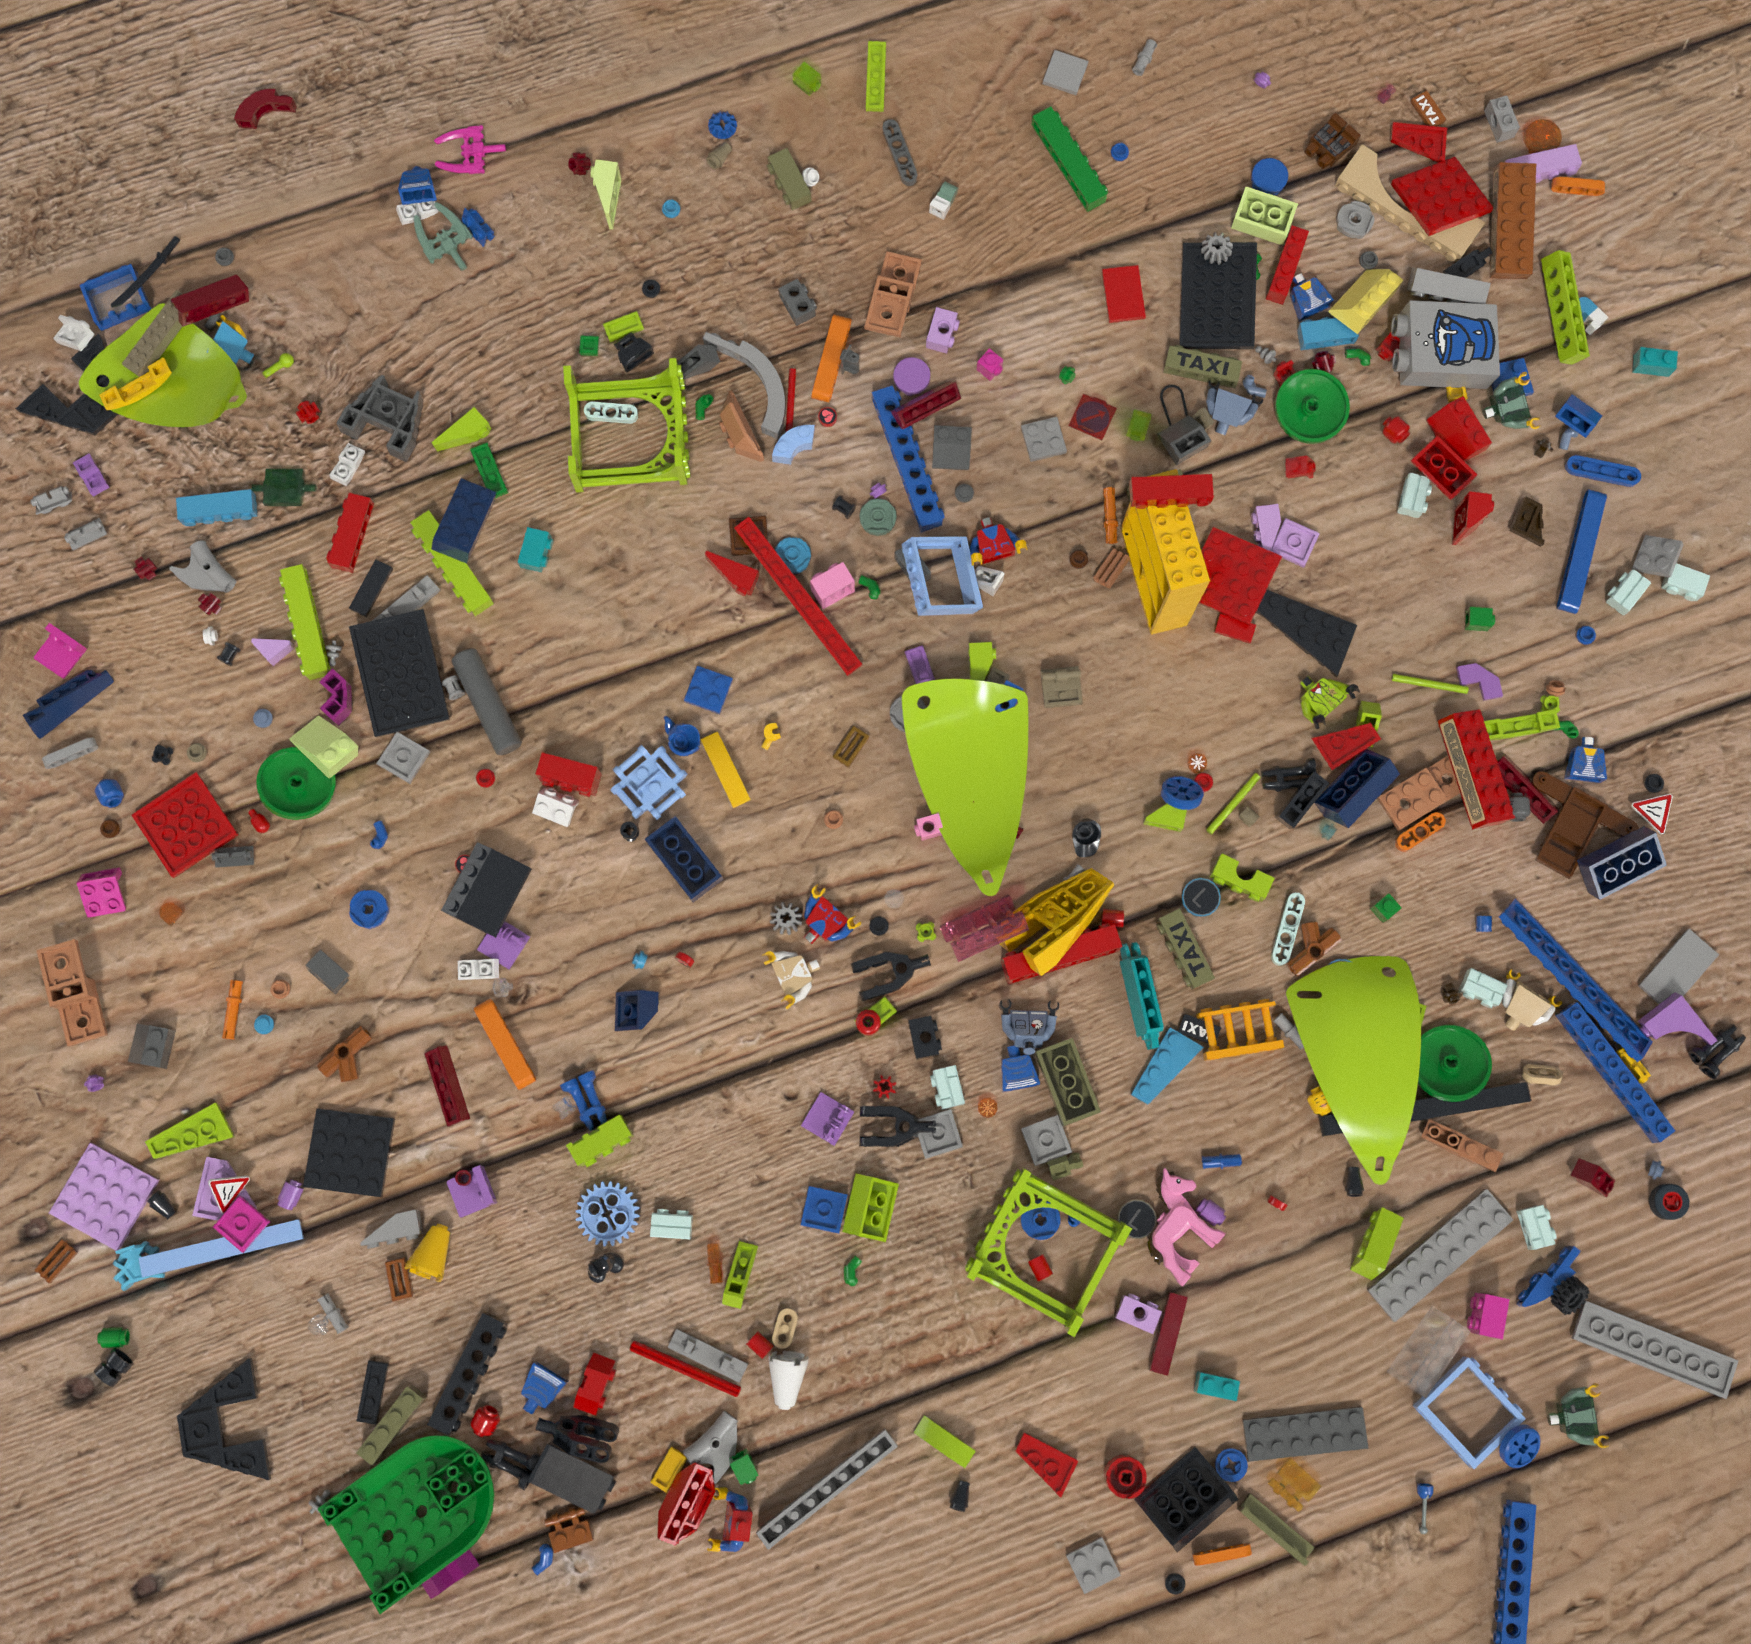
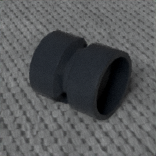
M113 1348L106 1356V1361H101L94 1369V1373L102 1382L114 1387L121 1380V1374L127 1373L134 1363L123 1351Z

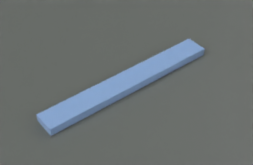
M300 1219L265 1227L244 1253L304 1239ZM223 1237L139 1257L142 1278L243 1253Z

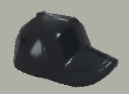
M1083 818L1077 821L1072 829L1073 844L1077 856L1090 857L1095 855L1101 839V826L1092 819Z

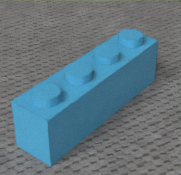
M251 489L176 498L177 519L185 526H195L196 523L213 524L214 521L232 522L233 519L250 520L252 517H258L256 495Z

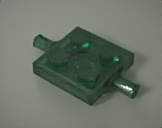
M266 469L263 484H252L251 490L253 492H263L264 506H302L305 492H316L317 486L316 484H305V472L303 469Z

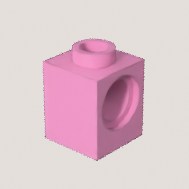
M939 813L916 820L917 825H914L916 836L921 837V841L942 835L939 828H943ZM929 823L933 825L934 829L931 832H926L923 826Z

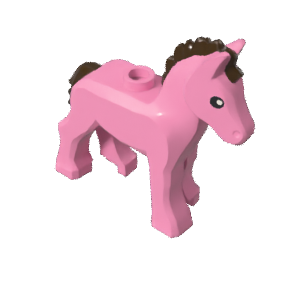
M1164 1168L1163 1173H1160L1157 1178L1156 1191L1159 1194V1199L1168 1207L1169 1212L1167 1214L1163 1212L1156 1220L1159 1224L1148 1239L1147 1247L1151 1257L1154 1256V1262H1157L1158 1265L1163 1262L1165 1268L1170 1270L1176 1281L1183 1286L1200 1263L1196 1260H1188L1181 1257L1175 1251L1173 1243L1191 1229L1207 1245L1213 1248L1226 1233L1209 1227L1203 1220L1198 1218L1189 1202L1183 1197V1193L1193 1191L1196 1188V1183L1193 1180L1175 1176L1174 1171L1169 1172Z

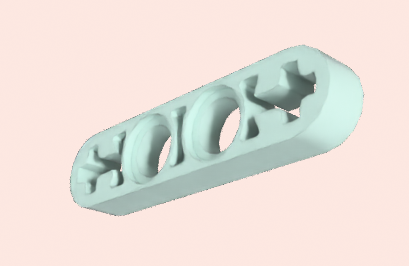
M1292 893L1288 896L1271 953L1272 962L1278 966L1286 964L1291 956L1305 905V898L1300 893ZM1297 897L1300 904L1296 905L1295 911H1288V908L1291 910L1294 905L1291 899ZM1287 915L1295 917L1296 922L1294 925L1286 923L1285 918ZM1282 933L1290 935L1291 940L1289 943L1285 944L1281 941L1280 936ZM1281 947H1288V950H1283L1282 956H1284L1285 959L1278 961V957H1276V954L1280 953Z

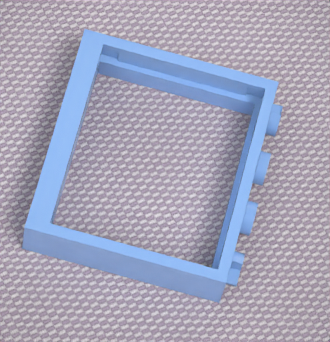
M911 537L902 543V552L905 557L906 569L909 574L918 616L973 614L983 608L974 566L971 565L967 537ZM918 549L952 550L964 605L931 606Z
M1463 1356L1413 1407L1466 1465L1475 1469L1501 1444L1504 1436L1512 1428L1520 1425L1526 1418L1522 1415V1409L1507 1399L1509 1397L1502 1388L1498 1389L1493 1384L1495 1382L1488 1373H1483L1479 1369L1480 1364L1474 1358ZM1467 1367L1514 1417L1474 1457L1427 1407Z

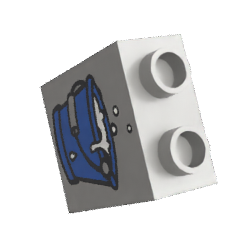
M1409 301L1399 314H1394L1391 322V334L1393 337H1399L1400 347L1394 351L1392 368L1394 372H1400V385L1487 389L1500 376L1497 305Z

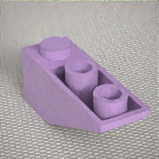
M1278 504L1256 506L1253 513H1251V522L1255 524L1256 528L1254 540L1258 542V546L1269 551L1272 549L1281 524Z

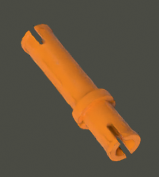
M1106 487L1103 489L1105 513L1103 527L1106 531V543L1115 544L1118 542L1115 488Z
M230 980L229 995L226 997L228 1002L222 1035L224 1039L235 1040L239 1004L242 1003L240 997L243 981Z

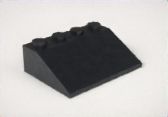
M477 842L441 911L496 938L532 868Z
M1194 1447L1134 1500L1178 1553L1239 1499L1199 1450Z

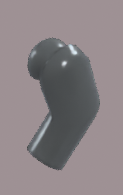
M218 313L210 316L204 327L212 331L217 325L216 321L219 322L221 320V314Z

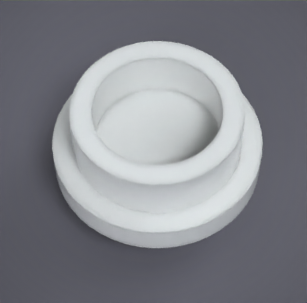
M806 168L803 171L802 177L808 187L814 186L819 181V174L815 169Z
M212 626L203 629L205 644L215 645V641H218L217 630H214Z

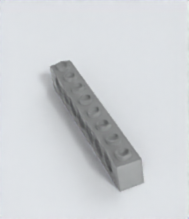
M884 1428L761 1526L756 1534L769 1550L897 1448L898 1444L886 1428Z

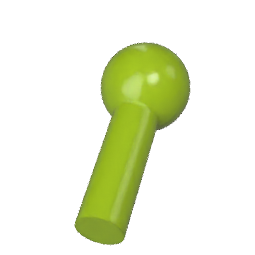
M289 353L281 354L278 362L262 372L263 376L268 378L283 367H291L294 363L293 356Z

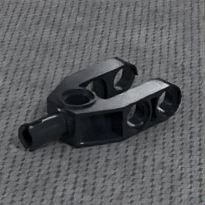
M884 952L851 963L853 973H859L891 963L896 979L891 983L881 986L876 985L872 989L859 992L861 1000L866 1001L898 991L914 976V970L931 966L928 954L911 959L908 958V955ZM905 964L907 966L906 972L898 973L896 971L897 965Z
M860 1106V1117H896V1135L892 1137L860 1136L859 1146L899 1147L917 1138L919 1133H936V1128L928 1127L936 1126L935 1120L919 1121L917 1116L900 1107ZM906 1121L910 1124L907 1132L903 1130V1124Z
M585 1415L561 1416L557 1422L539 1418L536 1425V1431L552 1434L554 1437L553 1443L569 1455L598 1463H605L609 1460L612 1448L606 1442H614L619 1434V1428L616 1424ZM585 1425H591L595 1430L590 1431ZM610 1430L614 1433V1436H608L604 1431ZM583 1444L587 1447V1449L581 1450L578 1448L577 1445ZM597 1450H604L607 1455H600Z

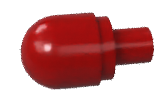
M251 809L248 812L251 817V825L258 833H266L270 828L269 821L264 815L258 814L255 809Z

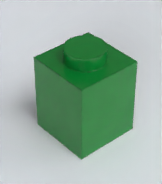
M1469 607L1465 612V630L1487 632L1495 624L1493 608Z
M1387 894L1373 905L1370 910L1384 923L1402 907L1390 894Z
M747 1448L729 1458V1464L740 1485L744 1483L750 1484L759 1476L758 1469Z

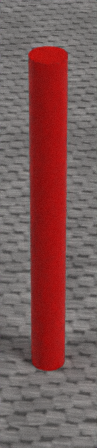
M794 368L789 369L785 433L793 428L796 369Z

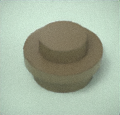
M199 743L192 744L187 750V756L193 762H201L207 755L206 748Z

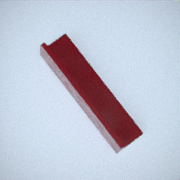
M233 275L171 299V303L178 310L179 323L184 327L249 302V289L238 275Z

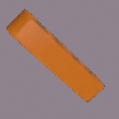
M834 314L832 316L812 390V399L828 403L831 401L841 363L840 355L845 349L851 327V318Z
M490 998L474 1007L473 1009L517 1089L521 1090L537 1081L493 1000Z

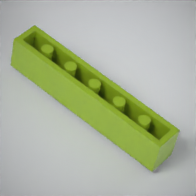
M428 510L410 522L413 526V529H411L412 533L417 539H422L424 543L421 546L426 553L431 552L434 556L431 559L437 569L440 567L443 569L444 573H442V576L447 583L452 582L454 585L452 590L457 598H463L465 602L462 605L467 612L470 613L472 611L477 616L494 604L466 563L431 549L434 535L439 527L431 512Z
M303 564L281 569L279 581L286 593L283 594V598L290 610L287 612V615L294 627L291 631L294 640H297L298 644L296 653L302 661L300 665L301 673L309 680L324 677L331 668L307 569Z

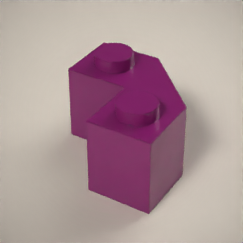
M332 668L319 682L332 696L319 709L339 726L352 713L351 685Z
M469 1549L424 1582L422 1586L430 1599H432L480 1565Z

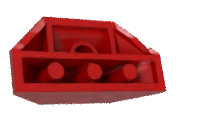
M694 1462L676 1475L658 1511L657 1538L659 1540L676 1546L680 1543L679 1541L697 1531L715 1494L713 1472L710 1468Z

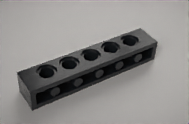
M487 1312L482 1313L427 1424L428 1426L448 1436L458 1431L462 1423L459 1419L462 1413L466 1414L471 1405L468 1401L471 1395H475L480 1386L478 1381L481 1376H485L489 1368L487 1363L490 1357L493 1358L498 1350L496 1344L499 1338L503 1339L507 1332L505 1327L507 1322ZM486 1331L492 1334L490 1343L485 1342L483 1339V1334ZM476 1350H480L483 1353L481 1361H477L474 1358ZM466 1369H471L474 1372V1377L471 1380L465 1377ZM458 1387H461L465 1392L463 1398L456 1396V1389ZM448 1406L454 1407V1417L447 1415L446 1410Z

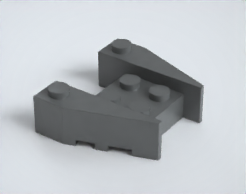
M381 375L372 383V386L367 391L357 396V400L345 407L336 424L341 433L356 440L367 423L391 433L392 436L386 445L389 454L407 462L416 446L424 401L419 391L411 399L387 388L388 383L385 376Z

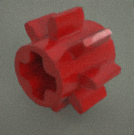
M307 400L297 406L299 411L296 412V415L302 423L306 421L307 424H312L319 419L318 413L321 411L315 402L310 403Z
M880 1075L881 1081H874L878 1086L873 1092L878 1091L880 1093L879 1098L882 1095H886V1098L889 1099L890 1092L896 1093L892 1086H895L897 1083L890 1082L891 1076L884 1079ZM885 1082L889 1083L888 1087L890 1090L882 1092L879 1085L885 1084Z

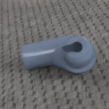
M1252 375L1245 376L1243 386L1247 393L1265 398L1267 389L1257 387L1254 382L1255 378Z
M1568 427L1562 434L1558 449L1568 450L1571 437L1575 438L1579 433Z

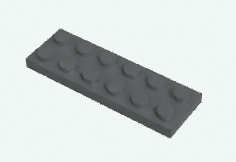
M1363 1407L1242 1420L1248 1462L1369 1449Z

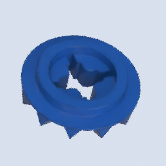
M719 111L709 119L708 129L715 138L727 139L736 132L737 121L734 115L729 114L728 111ZM721 120H723L724 123H727L725 124L724 130L721 128V125H719Z
M1231 1448L1224 1449L1218 1454L1215 1467L1216 1472L1223 1480L1236 1482L1245 1476L1248 1463L1243 1453ZM1227 1457L1232 1462H1238L1234 1465V1472L1230 1468H1224L1228 1465Z

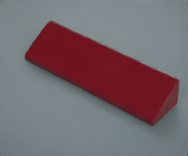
M948 381L892 410L891 413L901 429H905L960 400L961 396L955 381Z
M1506 754L1497 761L1504 784L1512 793H1522V796L1529 798L1530 811L1543 824L1559 811V808L1533 785V782Z
M439 1046L425 1052L424 1055L447 1127L469 1120L470 1115L448 1046Z
M1168 1292L1149 1371L1168 1376L1188 1297Z

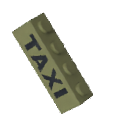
M1180 345L1169 346L1163 373L1207 383L1211 380L1212 384L1217 385V382H1219L1221 386L1236 388L1242 361L1235 357L1226 358L1216 353L1207 354L1198 349L1189 350L1184 349Z
M1180 908L1159 918L1156 927L1160 935L1164 934L1167 940L1165 945L1169 952H1173L1175 956L1174 963L1178 970H1182L1184 974L1182 978L1187 987L1190 986L1191 990L1215 979Z
M413 1385L407 1386L356 1453L370 1465L376 1464L426 1400L427 1396Z

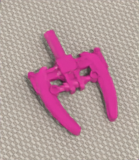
M482 125L453 130L434 139V142L441 144L449 140L463 138L464 143L461 145V150H463L461 155L464 156L465 160L463 164L436 161L435 166L454 173L484 174L483 166L485 161L482 160V157H485V153L506 152V145H484L482 142L484 135L481 133L484 129ZM473 137V143L469 145L468 141ZM470 156L474 157V163L469 162Z

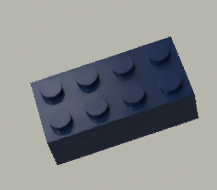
M461 478L434 535L431 549L467 564L494 505L496 492Z
M1366 749L1356 757L1314 803L1325 818L1349 828L1400 773L1390 758Z
M676 816L645 838L646 843L693 903L724 880Z
M1645 826L1577 860L1587 892L1599 900L1667 866L1657 833Z

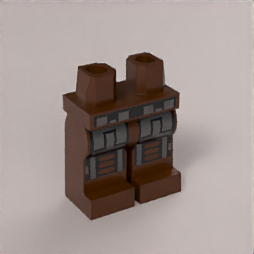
M1335 112L1330 117V120L1311 137L1304 153L1308 157L1317 154L1320 157L1317 160V164L1322 169L1327 166L1332 167L1357 145L1361 135L1350 125L1346 127L1347 122Z

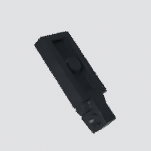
M1490 247L1481 253L1478 249L1474 250L1442 272L1466 278L1487 263L1485 258L1493 254Z

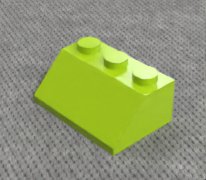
M855 1174L842 1232L886 1242L899 1184Z

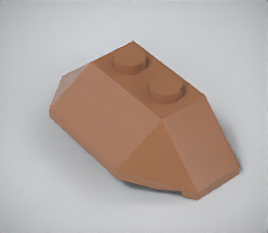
M731 390L728 392L720 413L721 422L718 423L722 433H727V443L730 449L734 448L736 454L762 462L764 461L763 453Z

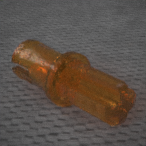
M718 1243L708 1244L709 1264L707 1266H709L710 1284L722 1283V1262H720Z

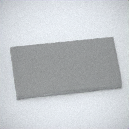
M1687 929L1638 986L1658 1004L1662 1003L1674 992L1684 996L1719 954L1693 931Z

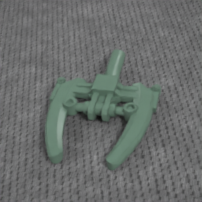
M435 202V208L451 222V229L446 231L442 229L443 233L439 234L437 232L434 240H428L419 216L415 215L414 227L417 238L431 264L434 263L435 259H441L442 255L446 253L452 256L460 270L463 271L467 266L458 254L457 246L460 243L462 245L465 244L468 238L472 239L473 236L465 224L463 225L451 210ZM453 232H454V233H456V232L458 233V235H456V236L453 237V238H452V237H448V236H450V234L453 233ZM441 241L440 246L434 249L435 243Z

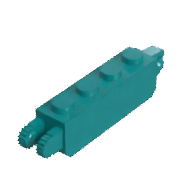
M1137 942L1131 944L1132 957L1128 945L1122 944L1120 949L1122 957L1120 967L1136 1035L1145 1041L1147 1050L1156 1049L1159 1047V1032L1163 1031L1164 1025L1149 961L1146 955L1141 954L1140 946Z

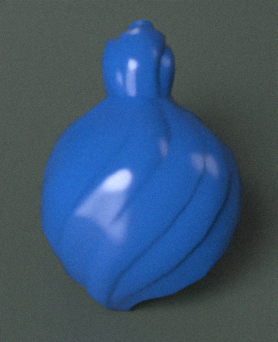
M668 716L664 717L665 731L669 740L668 745L674 754L689 756L700 749V734L696 727L687 723L675 724Z

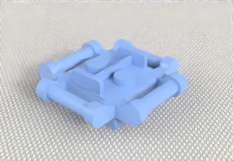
M640 745L634 754L620 766H615L612 769L622 781L614 785L610 791L623 801L635 819L648 810L658 820L666 809L679 798L682 799L686 796L677 784L688 774L685 770L679 768L666 753V749L663 746H660L650 755ZM644 756L646 760L629 775L625 776L623 772ZM661 758L675 773L676 776L673 779L656 762L657 759ZM627 787L641 802L642 806L637 807L622 789ZM671 791H675V793H673L661 805H659L656 809L654 808V806L657 803H659L664 797H666Z

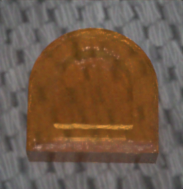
M165 903L159 910L161 919L169 926H172L184 913L174 903Z

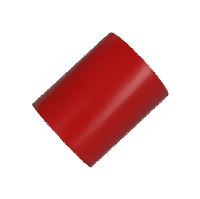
M1103 908L1101 925L1109 923L1110 926L1116 925V927L1122 928L1124 910Z
M1044 1254L1028 1261L1037 1282L1053 1274Z
M759 1331L746 1344L761 1359L774 1347Z

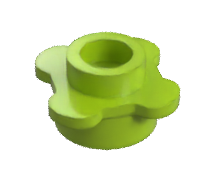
M1543 695L1540 698L1542 702L1541 712L1556 709L1557 713L1560 711L1559 697Z
M933 922L918 923L916 925V930L918 931L917 940L919 942L936 939Z

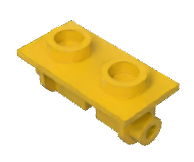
M1623 1047L1615 1051L1639 1083L1643 1084L1648 1080L1651 1075L1640 1061L1636 1062L1634 1058L1628 1056Z

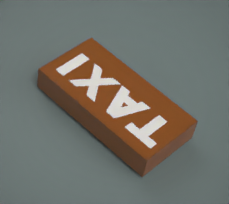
M1428 91L1411 99V104L1427 126H1439L1445 123V116Z

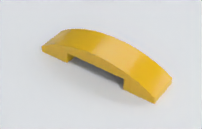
M163 357L149 365V372L118 389L116 386H113L99 394L105 409L113 410L130 405L159 388L172 373L165 358Z

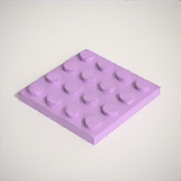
M89 1143L49 1214L117 1251L120 1250L160 1180L94 1143Z

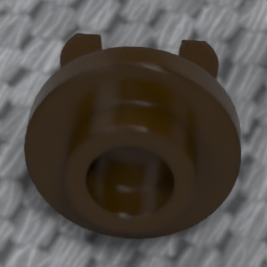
M1545 439L1537 440L1536 444L1540 447L1534 455L1542 458L1547 450L1552 452L1554 450L1551 447L1552 443Z
M1453 983L1444 985L1443 991L1445 996L1443 1001L1449 1004L1460 1001L1461 991H1455Z

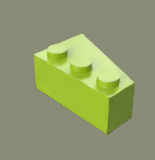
M618 1115L600 1125L591 1133H586L576 1142H570L566 1147L578 1166L583 1167L586 1165L588 1168L597 1162L596 1159L601 1155L606 1157L614 1152L613 1148L620 1145L623 1147L631 1142L630 1138L634 1135L622 1115Z
M1383 1207L1377 1212L1374 1211L1369 1220L1371 1224L1363 1236V1242L1350 1270L1370 1280H1373L1386 1269L1404 1218Z

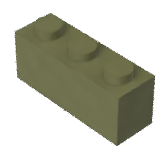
M788 148L768 156L767 170L770 175H774L777 189L782 190L784 194L782 198L786 206L789 205L793 211L812 202L811 192Z

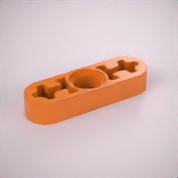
M1556 177L1552 179L1551 190L1556 193L1600 196L1605 193V182L1593 179Z
M1438 812L1432 813L1399 835L1395 840L1396 848L1406 852L1443 828L1446 823L1444 815ZM1438 818L1440 820L1438 825L1435 824L1429 828L1428 824L1433 822L1434 819ZM1417 827L1424 828V837L1416 835L1415 830ZM1412 836L1413 840L1407 843L1408 847L1401 845V838L1406 840Z
M1243 1543L1201 1551L1192 1555L1194 1565L1200 1566L1252 1555L1250 1543Z

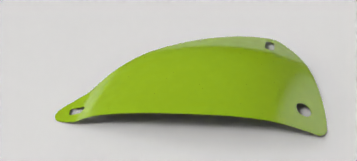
M164 303L158 304L92 360L79 379V387L83 393L104 406L99 394L113 386L120 389L139 378V376L124 367L122 362L165 306ZM192 323L184 327L182 326L158 359L165 358L172 372L169 378L159 388L141 400L111 411L129 419L152 425L194 427L211 423L218 419L225 410L241 406L246 401L247 394L241 382L240 372L232 359L212 338ZM99 375H106L109 378V385L107 387H100L97 384L96 379ZM232 396H239L236 402H229Z
M939 679L911 685L902 694L903 721L910 756L931 814L939 813L943 826L939 830L957 861L973 878L983 894L994 896L999 891L1011 856L1021 817L1028 760V697L1025 692L1010 686L971 679ZM922 696L930 698V704L925 709H921L917 705L918 699ZM1011 699L1018 700V704L1015 707L1002 712H996L995 710L998 704ZM988 870L993 882L986 884L982 871Z
M1369 956L1347 959L1351 962L1339 961L1304 976L1292 984L1286 991L1298 1033L1322 1092L1354 1153L1370 1178L1378 1185L1385 1184L1389 1180L1393 1164L1405 1141L1414 1109L1420 1068L1421 1017L1418 993L1407 962L1395 956ZM1390 967L1396 972V975L1394 977H1387L1382 973V968ZM1319 991L1322 993V997L1319 999L1299 998L1297 992ZM1380 1156L1384 1157L1383 1171H1375L1376 1159Z

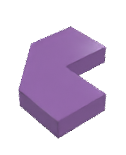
M1477 663L1456 668L1460 685L1479 683L1483 701L1503 697L1499 678Z

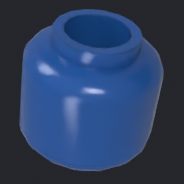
M103 779L95 787V794L100 804L105 807H116L124 798V793L118 781L114 779Z

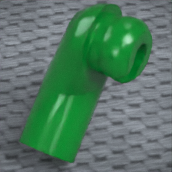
M1345 349V358L1361 359L1360 364L1362 366H1369L1371 364V355L1364 350Z
M861 575L858 584L868 587L871 599H878L881 590L877 581Z

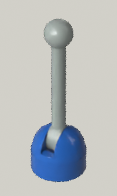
M1417 1483V1493L1423 1499L1422 1526L1419 1529L1421 1534L1428 1532L1426 1527L1427 1499L1431 1498L1434 1491V1485L1427 1483Z

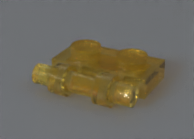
M1290 1457L1277 1471L1282 1480L1277 1482L1274 1478H1271L1268 1481V1484L1273 1488L1272 1491L1276 1495L1283 1497L1287 1501L1286 1504L1298 1512L1304 1507L1299 1502L1301 1497L1309 1502L1322 1487ZM1288 1484L1296 1490L1293 1495L1285 1489Z

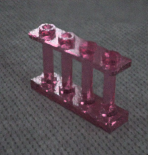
M1010 895L1001 897L940 925L944 940L946 942L954 941L950 945L958 962L1024 933L1029 928L1022 911L1013 913L1016 909ZM1006 916V918L996 922V920ZM989 924V926L984 927V928L978 930V928ZM971 932V934L961 938V936Z

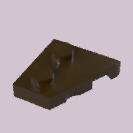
M1527 496L1524 497L1509 530L1540 547L1545 543V540L1542 539V529L1544 528L1542 504Z

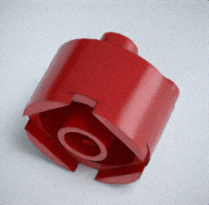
M1118 1455L1107 1463L1104 1469V1480L1114 1495L1124 1499H1132L1143 1492L1146 1486L1147 1473L1144 1466L1134 1457ZM1124 1472H1125L1126 1474H1129V1475H1128V1478H1129L1128 1481H1125L1124 1479H1122V1477H1123L1122 1474H1123Z

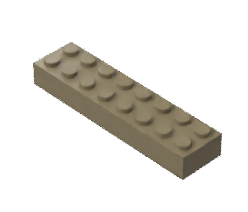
M178 290L173 293L122 362L124 367L139 377L149 372L148 366L160 358L182 328V325L179 323L178 310L171 303L172 298L182 295Z

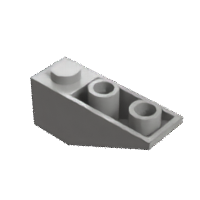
M420 1210L395 1214L360 1243L361 1246L367 1245V1249L379 1247L380 1242L386 1241L387 1245L398 1243L399 1238L406 1237V1240L417 1239L418 1234L424 1233Z

